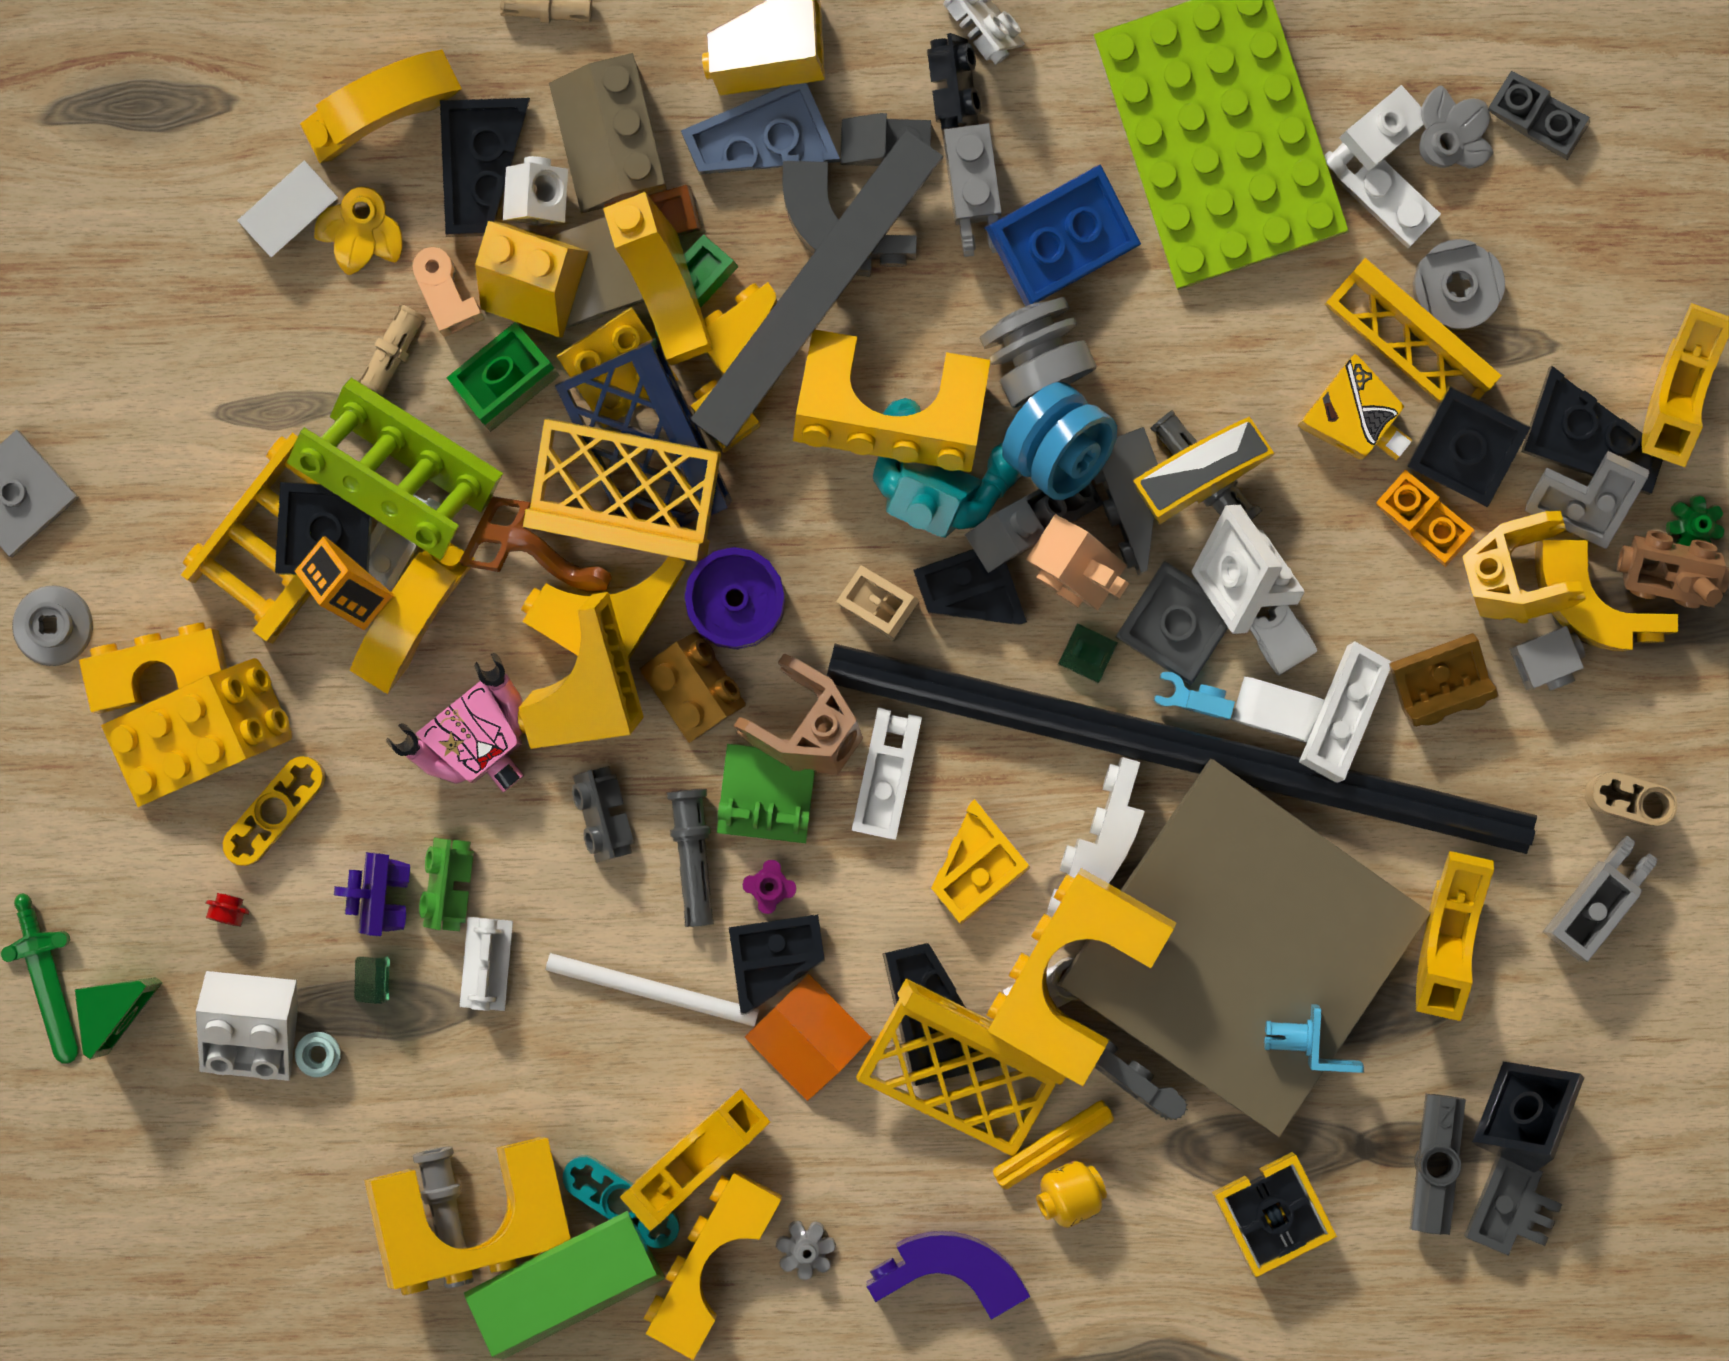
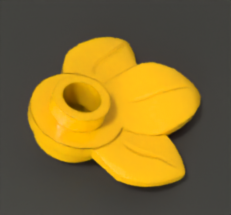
M360 186L351 189L345 194L341 204L327 207L317 218L314 238L322 242H334L335 259L339 267L347 275H352L361 270L370 261L373 254L394 263L400 258L402 252L400 226L391 217L386 215L384 199L373 188ZM357 202L368 204L370 207L368 217L362 218L356 214L355 205Z

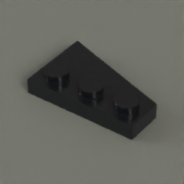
M929 943L882 953L894 1007L899 1000L897 993L905 979H909L965 1007L956 992L957 989ZM907 1015L903 1017L899 1024L903 1043L925 1036L921 1022ZM928 1026L930 1034L939 1032ZM952 1037L933 1043L939 1063L964 1056L960 1041ZM928 1045L905 1052L909 1073L933 1066ZM968 1046L969 1053L978 1051ZM992 1057L973 1062L975 1072L1000 1066V1062ZM966 1064L942 1072L943 1079L968 1074L969 1070ZM937 1075L913 1081L912 1086L938 1081Z

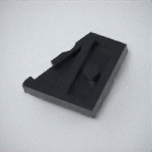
M972 549L913 570L928 614L1014 625L1027 623L1007 563L988 573L976 552Z

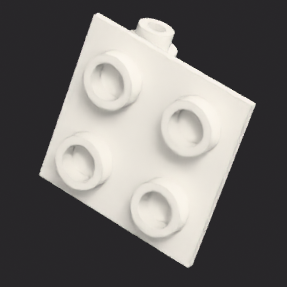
M992 0L944 1L943 5L956 21H960L968 14L959 24L962 29L968 27L973 22L976 24V27L967 35L970 40L983 33L973 43L986 61L991 59L997 65L1009 55L1008 49L1025 45L1018 35L1021 32L1018 23L1009 13L1005 11L1001 13Z

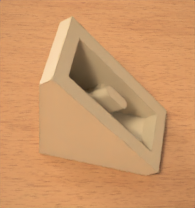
M860 565L836 603L894 641L918 606L919 600Z

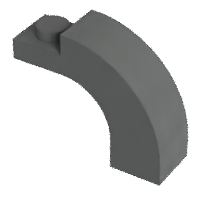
M783 161V195L788 218L800 241L814 254L839 220L834 214L828 199V162ZM885 235L856 275L871 277V259H880V266L884 267L907 266V260H916L917 236Z

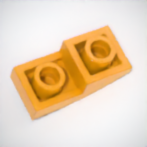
M1406 469L1376 502V505L1396 525L1445 567L1475 535V530L1441 503L1439 496Z

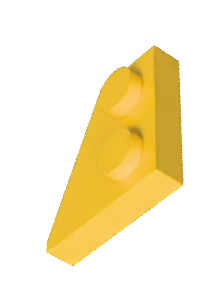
M975 799L969 804L966 810L967 814L958 834L954 837L947 852L948 856L943 867L940 868L931 887L961 925L1031 868Z

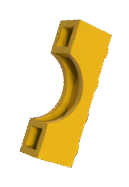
M734 1170L730 1179L721 1175L709 1197L710 1200L716 1203L708 1219L702 1215L698 1217L687 1237L688 1240L694 1242L693 1247L686 1259L680 1255L676 1257L665 1277L666 1280L672 1282L670 1289L664 1299L658 1295L654 1297L643 1318L650 1322L645 1333L646 1335L691 1360H694L717 1316L707 1302L702 1288V1271L705 1262L717 1248L727 1242L737 1239L760 1240L782 1199L781 1194L737 1170Z

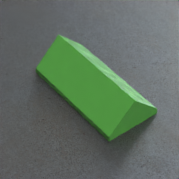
M626 1211L464 1292V1296L491 1356L505 1359L664 1280L665 1276L629 1212Z

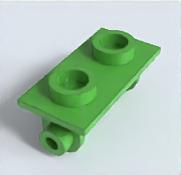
M434 837L433 847L430 846L425 856V871L429 873L427 891L422 893L419 904L420 917L424 918L423 927L440 930L441 921H443L442 930L460 932L461 923H466L469 891L453 890L454 881L470 883L474 851H470L471 842L453 840L451 848V840Z

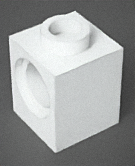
M534 156L525 157L523 164L506 167L503 220L540 227L565 223L568 169L551 166V159ZM534 183H535V185H536V187H537V192H538L537 196L535 195V192H534Z

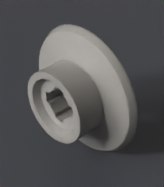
M44 586L33 590L21 600L13 616L12 630L18 648L26 657L41 665L59 666L73 661L86 649L92 636L93 620L88 605L76 592L62 586ZM45 617H57L56 628L58 630L56 633L47 634L43 632V620Z

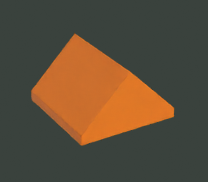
M809 973L745 1036L755 1049L807 1101L832 1080L872 1038Z

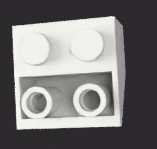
M206 971L196 1008L200 1072L289 1081L298 1013L297 980Z

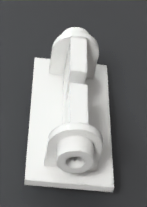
M468 917L460 1007L484 1011H505L513 921Z

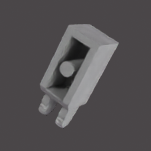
M989 123L944 129L943 142L955 225L960 227L964 257L974 256V250L976 249L971 223L987 221V225H990L999 220L1001 216ZM987 233L988 245L992 253H997Z
M1628 835L1619 842L1604 862L1598 861L1543 931L1544 934L1577 960L1586 962L1590 960L1639 898L1642 892L1639 886L1657 863L1658 859L1649 853L1636 864L1635 869L1628 878L1616 870L1623 860L1630 855L1635 845V841Z

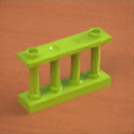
M352 377L342 387L331 412L330 418L335 420L334 424L321 437L304 427L300 431L287 461V464L439 560L445 556L459 527L452 519L465 504L481 513L489 504L503 475L501 471ZM351 431L374 445L360 461L355 460L336 448ZM389 455L412 469L398 486L375 472ZM427 480L450 493L437 510L414 497V494Z

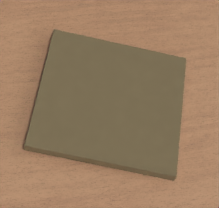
M1210 759L1121 889L1124 893L1176 922L1173 932L1152 968L1147 967L1105 942L1087 939L1057 984L1274 1135L1280 1137L1324 1071L1310 1069L1308 1065L1309 1056L1305 1055V1051L1265 1050V1036L1283 1037L1282 1035H1266V1021L1306 1024L1307 1020L1311 1018V1004L1319 1005L1321 1008L1319 1059H1333L1430 915V912L1218 762Z

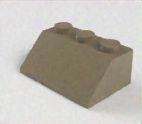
M633 53L589 63L549 83L581 214L605 208L604 204L636 196L643 192L651 195L667 190Z

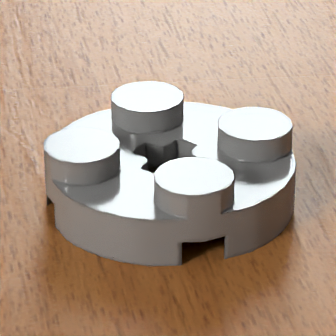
M1463 239L1449 240L1435 246L1420 261L1413 278L1415 301L1451 331L1469 330L1484 323L1497 309L1505 291L1504 273L1497 258L1490 251L1487 252L1482 247L1477 246V243ZM1459 273L1461 280L1469 279L1471 287L1464 290V297H1457L1455 292H1449L1447 289V284L1452 281V274Z

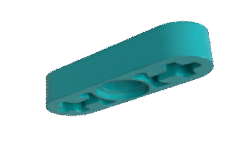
M580 1155L573 1158L566 1165L562 1176L563 1184L570 1194L609 1220L620 1215L613 1212L609 1207L608 1198L610 1193L616 1189L627 1190L633 1185L632 1182L589 1155ZM586 1164L594 1169L591 1177L600 1184L603 1183L605 1176L614 1181L603 1191L600 1202L591 1197L598 1191L596 1188L587 1183L582 1188L574 1184L577 1178L572 1173L574 1167L583 1169ZM632 1211L629 1212L633 1219L636 1215ZM674 1211L667 1216L669 1220L666 1226L671 1230L668 1236L661 1233L657 1238L652 1237L649 1234L650 1231L639 1221L637 1228L648 1246L663 1248L670 1245L676 1239L680 1229V1222Z

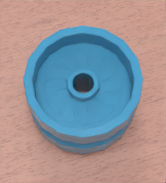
M1055 382L1043 387L1030 397L1017 412L1007 429L1002 444V457L1008 465L1022 476L1031 477L1036 487L1050 498L1064 500L1081 491L1101 471L1114 448L1118 425L1111 416L1098 406L1088 404L1085 397L1068 383Z

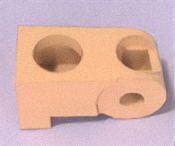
M436 247L421 250L414 258L413 272L443 337H447L485 320L474 297L463 301L454 281L456 276L455 265L447 253Z

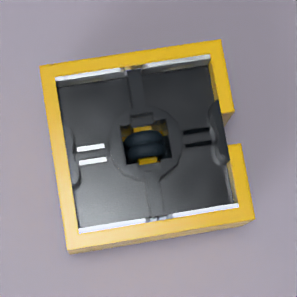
M1293 1152L1259 1168L1262 1176L1252 1181L1243 1176L1212 1192L1251 1273L1255 1277L1337 1237L1297 1155Z

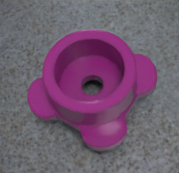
M776 860L765 861L763 869L754 876H746L742 884L743 890L754 896L758 901V909L765 914L773 913L780 901L784 898H792L796 893L795 882L786 879L781 872L780 863ZM766 883H773L774 889L767 891L765 889Z

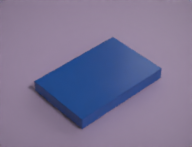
M1101 164L985 227L1025 306L1040 302L1141 245Z

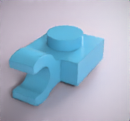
M1162 672L1160 674V679L1170 681L1174 685L1175 691L1169 698L1155 695L1153 701L1156 704L1164 707L1177 706L1223 720L1231 719L1235 701L1225 699V690L1200 684L1199 691L1188 690L1184 686L1183 680L1177 674L1172 672Z

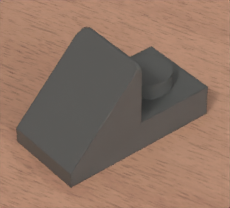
M887 113L842 119L840 165L879 166L906 129L930 146L931 120L887 119Z

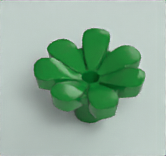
M1694 495L1690 498L1689 507L1681 501H1677L1672 505L1671 512L1678 519L1668 521L1666 531L1669 535L1679 534L1680 537L1677 539L1676 544L1690 546L1692 540H1703L1712 543L1710 539L1720 540L1723 537L1724 528L1716 524V521L1723 515V511L1718 505L1706 508V500L1700 495Z

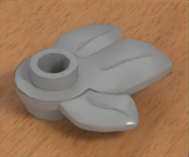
M1441 85L1428 94L1421 109V117L1426 130L1423 132L1419 144L1420 154L1425 162L1440 168L1450 167L1457 163L1468 169L1476 168L1486 163L1494 153L1489 143L1481 137L1487 130L1490 121L1488 105L1484 101L1474 98L1466 99L1456 104L1448 91ZM1440 138L1445 142L1447 150L1441 146Z

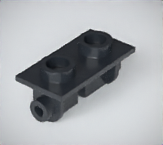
M952 33L947 34L948 39L931 40V49L927 50L931 82L947 81L948 88L932 91L936 122L941 123V130L943 131L944 129L958 128L959 123L967 126L979 125L977 114L981 112V98L978 90L974 87L972 70L976 66L974 50L971 44L968 43V39Z

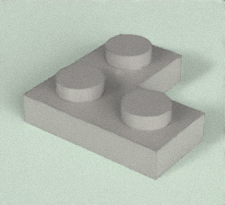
M1609 451L1606 453L1588 487L1546 468L1527 501L1525 511L1533 515L1545 511H1561L1567 531L1607 549L1648 479L1649 470Z

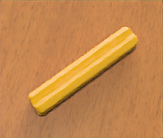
M1103 1100L1094 1103L1018 1152L1014 1157H1010L993 1169L994 1177L1004 1190L1011 1188L1114 1121L1113 1113Z

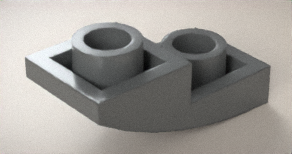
M1513 71L1509 73L1488 108L1489 112L1510 127L1568 160L1590 124L1589 116L1551 97L1549 90Z

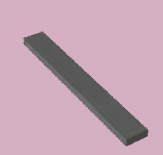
M907 129L691 417V422L725 447L730 445L943 159L940 153Z

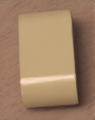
M1616 772L1600 773L1593 776L1585 787L1586 802L1593 810L1640 825L1661 826L1667 824L1674 818L1677 812V799L1670 789ZM1612 783L1613 791L1631 795L1628 801L1608 800L1606 803V796L1600 794V788L1602 786H1610ZM1650 793L1658 795L1662 801L1661 813L1653 819L1648 817L1643 810V800Z

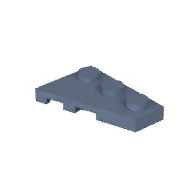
M807 83L780 87L681 130L699 175L783 167V161L840 162V157Z

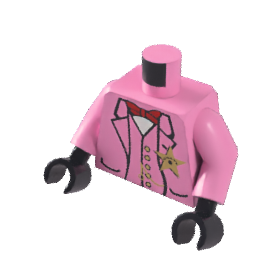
M492 653L491 656L496 664L493 670H481L478 662L474 665L480 682L418 732L414 733L404 723L399 724L398 726L407 734L405 741L402 743L394 744L389 738L386 739V742L396 754L406 756L428 775L457 784L465 780L475 783L488 773L501 791L505 792L524 777L523 773L508 756L523 744L520 739L523 733L518 724V707L523 702L508 675L505 674L500 657L496 653Z

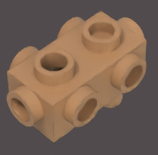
M1652 530L1647 532L1646 537L1634 535L1631 547L1623 545L1620 550L1617 571L1623 573L1625 589L1630 590L1632 594L1641 598L1655 599L1657 596L1674 599L1679 605L1688 608H1699L1701 605L1714 608L1722 600L1723 594H1725L1729 585V567L1726 566L1723 553L1717 552V546L1707 541L1692 540L1690 546L1673 543V537L1664 532ZM1645 558L1655 560L1656 562L1654 564L1647 565L1643 563V560Z

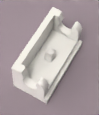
M304 160L237 221L270 257H273L338 197Z

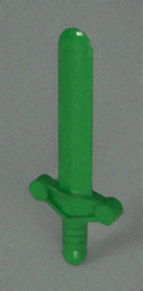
M21 893L16 896L14 906L18 911L17 917L19 918V924H21L23 937L13 944L4 947L1 951V957L6 962L25 957L53 1055L62 1064H69L77 1057L78 1047L51 950L67 946L70 942V935L65 931L41 932L35 909L32 908L31 898L27 894Z

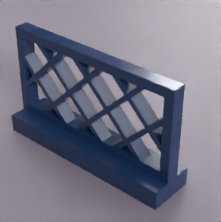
M656 338L555 385L574 424L586 426L582 417L585 416L591 419L590 427H595L598 421L621 430V433H630L636 436L708 449L698 426L690 420L693 415ZM631 361L640 377L635 394L610 385L615 369ZM608 372L605 383L594 379ZM582 383L602 389L595 411L592 412L577 406L569 389ZM643 386L650 400L640 396ZM607 392L632 400L624 423L600 415ZM637 403L655 409L659 422L654 435L629 426ZM662 428H664L669 440L659 437ZM582 436L587 444L593 441L591 437ZM596 446L591 449L605 471L607 468L602 457L611 460L608 469L624 458L619 455L620 451L617 447H615L614 453ZM653 449L648 450L644 464L637 462L645 475L647 473L654 476L660 472V470L649 466L654 453ZM690 457L678 466L680 471L683 468L688 479L687 482L692 488L705 479L708 460ZM719 471L711 515L727 509L732 502V498ZM666 474L661 478L671 482L664 500L666 506L669 505L675 485L680 486L674 475ZM639 479L637 480L635 489L642 485ZM601 481L611 505L615 504V499L603 481ZM617 488L623 497L630 493ZM703 488L696 492V495L698 496L700 501L702 498ZM638 495L632 498L629 503L632 511L635 503L660 511L654 501ZM621 508L615 510L616 514L626 516ZM675 509L670 511L680 527L698 520L699 516L697 509L688 513ZM664 516L659 518L657 522L662 523Z

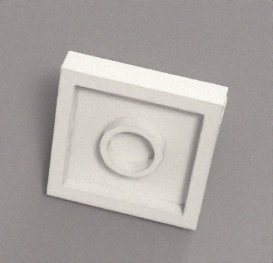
M1226 505L1191 572L1232 634H1240L1249 631L1261 607L1298 605L1305 591L1263 530H1258L1242 506Z

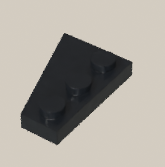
M530 98L440 100L446 237L484 236L488 221L495 222L505 188L506 167L512 164Z
M1550 366L1530 423L1531 428L1525 438L1521 453L1594 476L1606 453L1609 451L1648 469V479L1640 492L1647 495L1652 494L1663 459L1642 452V432L1623 418L1620 419L1598 403L1595 397L1585 390L1582 391L1566 379L1563 373Z

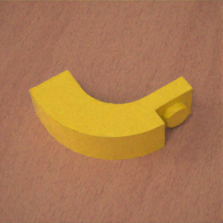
M443 50L430 51L394 62L349 83L316 104L317 111L302 121L300 125L319 163L332 161L360 139L388 123L412 114L436 109L440 106V100H448L462 90Z
M1693 303L1690 304L1676 339L1673 338L1654 386L1642 433L1643 453L1686 467L1703 428L1702 408L1715 367L1729 338V316Z
M1541 540L1535 543V573L1539 589L1562 582L1581 581L1586 600L1574 607L1551 613L1563 627L1567 626L1569 633L1575 632L1580 640L1601 649L1625 652L1633 650V634H1637V642L1662 643L1665 642V634L1669 635L1678 632V614L1620 612L1609 607L1597 596L1591 586L1588 575V540Z
M450 543L445 556L441 560L425 550L423 553L419 552L391 591L394 597L371 624L349 671L384 693L388 694L410 666L416 649L432 620L471 569V567L462 566L459 562L464 553L462 549Z
M1449 851L1441 879L1437 880L1429 908L1430 915L1427 918L1416 983V1012L1461 1021L1473 984V947L1480 914L1494 872L1493 860Z
M740 1088L654 1163L620 1198L644 1226L651 1231L715 1171L747 1146L771 1122Z

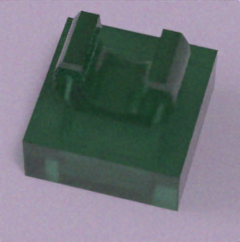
M1077 623L1057 665L1098 684L1118 642Z

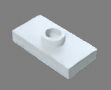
M1401 85L1346 130L1339 138L1365 168L1370 171L1424 126L1421 117L1422 107Z

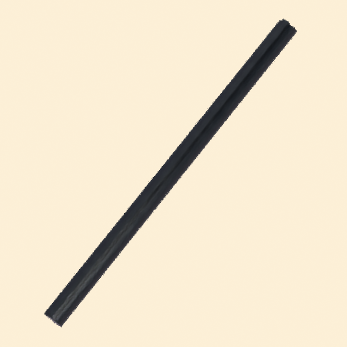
M836 643L834 644L828 667L827 677L832 679L837 686L1200 774L1208 761L1213 759L1253 788L1523 854H1528L1529 846H1532L1535 836L1534 828L1537 821V815L1351 769L1348 770L1345 780L1336 783L1299 763L1301 757Z

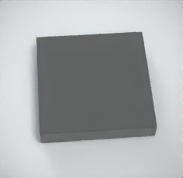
M1164 561L1115 637L1168 672L1177 674L1184 682L1191 686L1224 636L1228 626L1200 584Z

